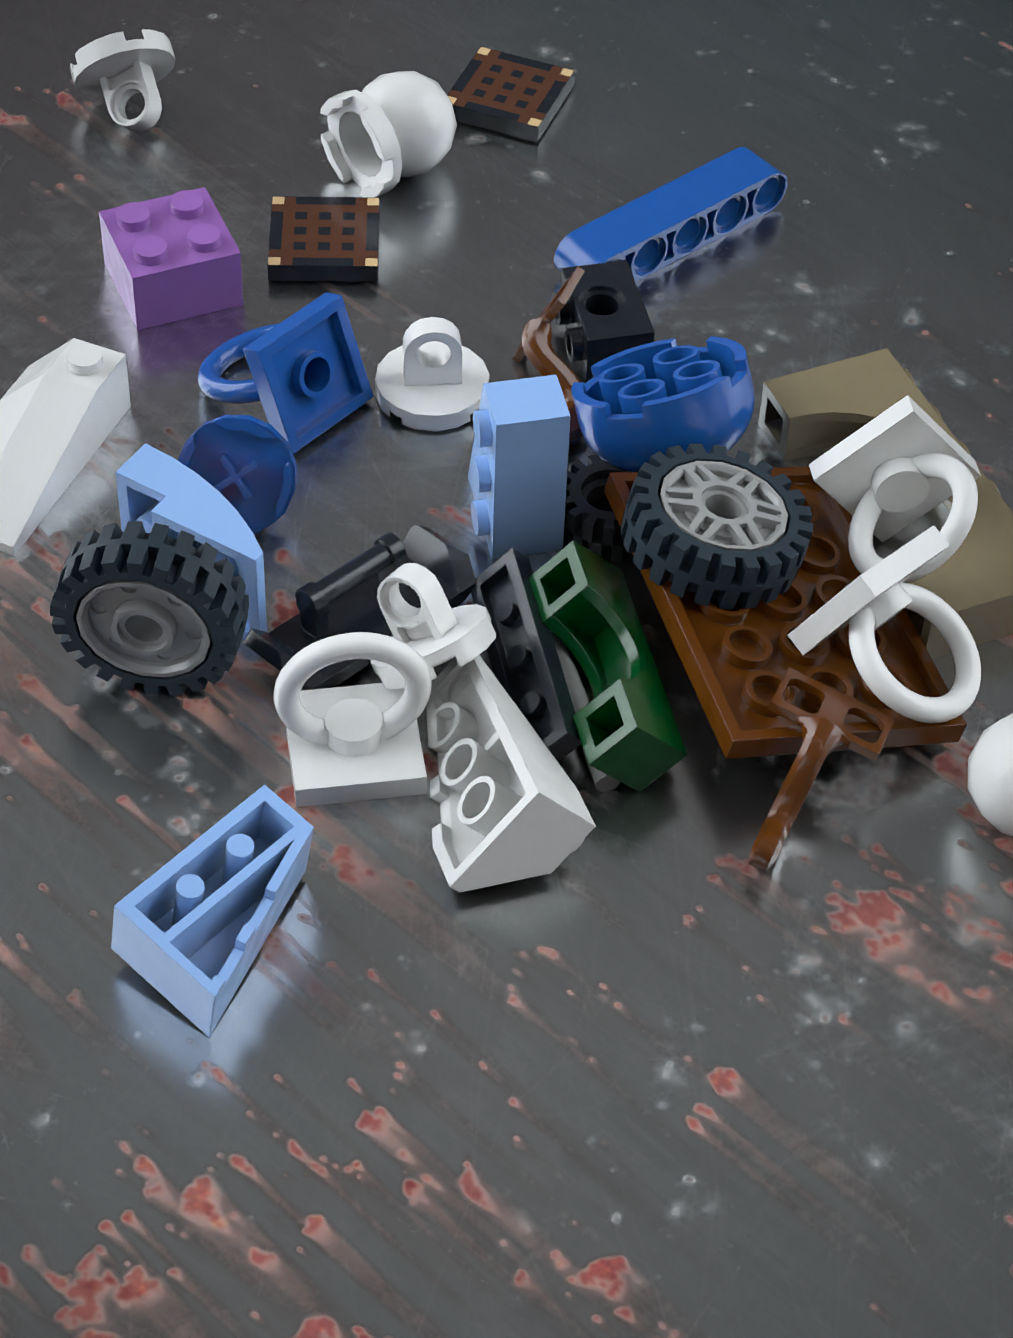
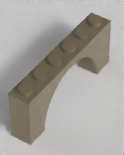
M888 348L763 382L758 425L783 461L823 455L907 395L971 456L967 446L963 442L958 441L944 423L938 408L930 404L915 385L909 370L902 368ZM980 469L981 476L975 480L978 490L977 512L967 537L958 550L942 566L927 576L910 582V584L933 592L948 603L962 618L972 634L976 645L1013 634V512L1002 499L997 485L992 480H988ZM953 495L943 501L949 512L952 507ZM905 608L931 658L934 659L950 654L951 650L937 628L920 614Z

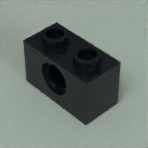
M627 260L579 266L585 272L564 307L554 318L557 326L564 325L566 328L565 345L568 359L570 362H578L585 383L593 378L591 366L624 350L654 342L655 331ZM578 266L561 269V287Z

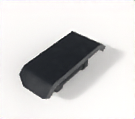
M412 526L403 543L395 534L388 532L375 540L373 547L318 582H309L297 589L295 598L296 605L300 611L299 614L269 633L251 628L243 643L281 671L286 663L300 650L330 636L353 632H369L392 637L393 634L377 599V591L381 582L398 567L406 563H417L426 567L435 575L451 608H455L467 599L476 583L469 556L428 527ZM399 583V590L404 600L413 607L421 608V601L416 591L404 583ZM353 659L331 664L314 673L307 679L304 685L310 689L336 687L371 664V660Z

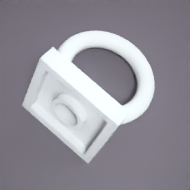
M908 395L809 464L813 480L853 515L848 534V546L852 562L861 574L883 560L874 550L873 534L881 542H884L952 495L953 502L949 516L939 531L950 546L903 583L919 580L942 566L962 545L973 525L978 506V490L975 480L981 476L977 464Z
M934 525L861 574L788 634L801 654L804 655L849 624L850 650L862 679L885 705L912 720L924 723H942L955 719L971 706L979 691L981 681L979 652L973 636L962 618L948 603L933 592L914 584L903 583L950 546ZM904 608L920 614L932 623L944 637L951 650L955 663V680L951 690L943 696L925 697L909 690L890 673L880 657L874 631Z
M369 632L344 633L330 636L308 645L296 653L282 668L275 683L273 699L278 716L286 726L296 807L427 794V775L417 718L429 701L432 683L431 675L424 659L412 647L387 635ZM353 659H369L389 664L396 668L405 680V688L388 689L383 683L301 691L307 679L317 671L331 664Z

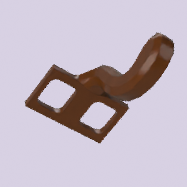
M579 266L538 318L529 320L525 324L522 342L512 357L513 360L519 363L526 355L542 376L557 375L570 413L569 447L574 446L583 437L571 393L573 383L581 381L574 371L553 350L550 323L564 307L584 274L585 270Z
M790 667L787 669L768 710L801 725L802 744L749 852L748 864L764 872L774 865L799 810L828 754L840 746H844L876 762L895 718ZM790 685L796 686L818 697L822 703L819 711L812 714L787 703L782 697L785 688ZM853 714L876 725L881 731L878 741L871 743L847 732L842 726L845 716Z

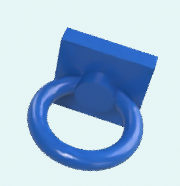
M328 292L281 323L255 328L224 342L205 358L198 371L200 389L206 396L215 401L232 404L261 401L268 423L288 441L293 454L374 397L342 295ZM246 357L253 379L226 380L221 378V375L228 367Z

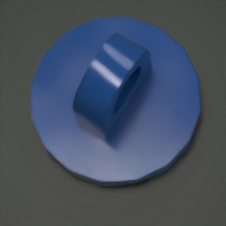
M226 414L203 423L186 440L177 460L217 489L239 512L253 534L269 527L286 513L297 488V463L288 441L272 425L250 415Z

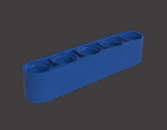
M736 148L566 235L557 247L554 265L561 272V269L566 267L627 260L634 280L637 282L772 211L781 202L786 193L787 177L749 148Z

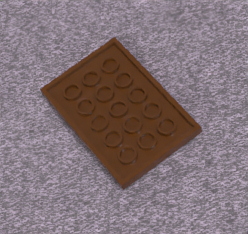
M809 466L775 467L771 473L772 477L783 473L792 481L790 490L799 489L805 497L803 506H810L812 512L810 523L813 524L812 536L801 567L790 588L783 595L779 593L776 600L765 604L760 599L757 607L744 609L737 599L733 609H720L717 598L711 597L708 606L694 603L695 593L688 590L683 598L670 593L672 582L669 580L658 586L649 579L651 568L640 570L726 759L798 754L802 744L801 725L768 710L789 667L895 718L882 748L959 742L967 726L962 715L942 723H924L912 720L889 708L869 689L858 672L851 654L849 624L804 655L801 654L789 638V633L861 575L852 562L848 546V534L853 515L813 480ZM638 472L610 473L604 489L620 527L627 499ZM905 608L874 631L876 646L882 661L890 673L902 685L925 697H940L949 692ZM787 686L782 694L783 699L787 703L808 713H817L822 704L818 697L796 686ZM853 714L846 715L842 722V726L847 732L871 743L877 742L881 734L880 729L876 725ZM840 746L839 748L835 749L834 751H843V750H850V749H848V748H846V747H844V746Z

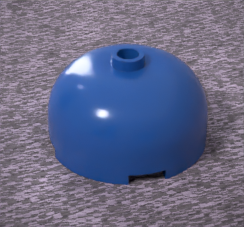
M711 336L706 341L707 347L677 346L676 339L672 338L636 346L597 362L591 366L593 378L586 383L574 382L571 388L579 426L586 443L603 462H608L630 472H639L644 462L648 463L652 455L659 451L665 455L669 447L677 445L686 452L689 444L702 443L706 453H710L714 444L727 447L728 452L745 433L754 409V387L745 348L734 340Z

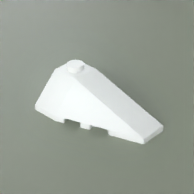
M73 338L29 365L0 400V551L13 556L16 555L131 407L126 354Z
M478 655L461 667H459L454 657L437 676L438 678L433 680L431 694L426 705L428 747L436 751L438 755V776L430 780V798L440 803L441 823L432 828V844L450 888L460 893L550 874L570 853L576 851L581 846L586 836L596 825L574 783L481 656Z

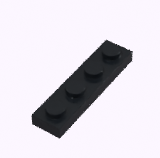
M512 548L475 578L476 583L470 592L474 604L486 607L496 632L495 640L487 648L493 674L557 762H559L582 744L573 715L576 713L551 630L542 622L528 579L533 574L530 560Z

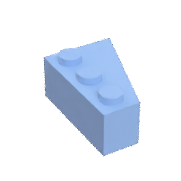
M557 375L483 383L479 410H474L473 412L475 436L468 472V480L474 500L471 501V517L475 535L485 536L492 559L501 558L512 548L523 555L562 550L570 413Z
M264 784L114 905L111 949L210 1038L306 871L314 827Z

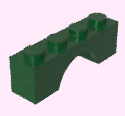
M572 541L528 579L542 622L573 653L584 670L593 692L594 699L573 715L588 764L641 792L686 757L687 752L622 570L575 541Z

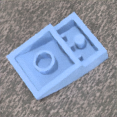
M145 443L115 472L122 531L124 532L128 521H142L146 533H151L154 523L169 526L168 537L177 539L181 530L194 535L192 546L196 549L205 542L217 549L215 562L227 558L235 567L233 577L241 576L246 585L244 595H249V609L242 639L246 638L251 628L267 632L263 551L252 530L230 502L205 479L173 457Z

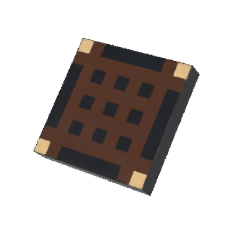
M480 46L447 96L452 102L456 121L538 142L573 88L575 70Z
M272 196L267 264L268 280L378 282L380 198Z

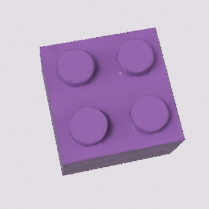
M206 187L182 190L172 195L142 202H130L120 207L99 211L104 263L137 331L244 305L241 252Z

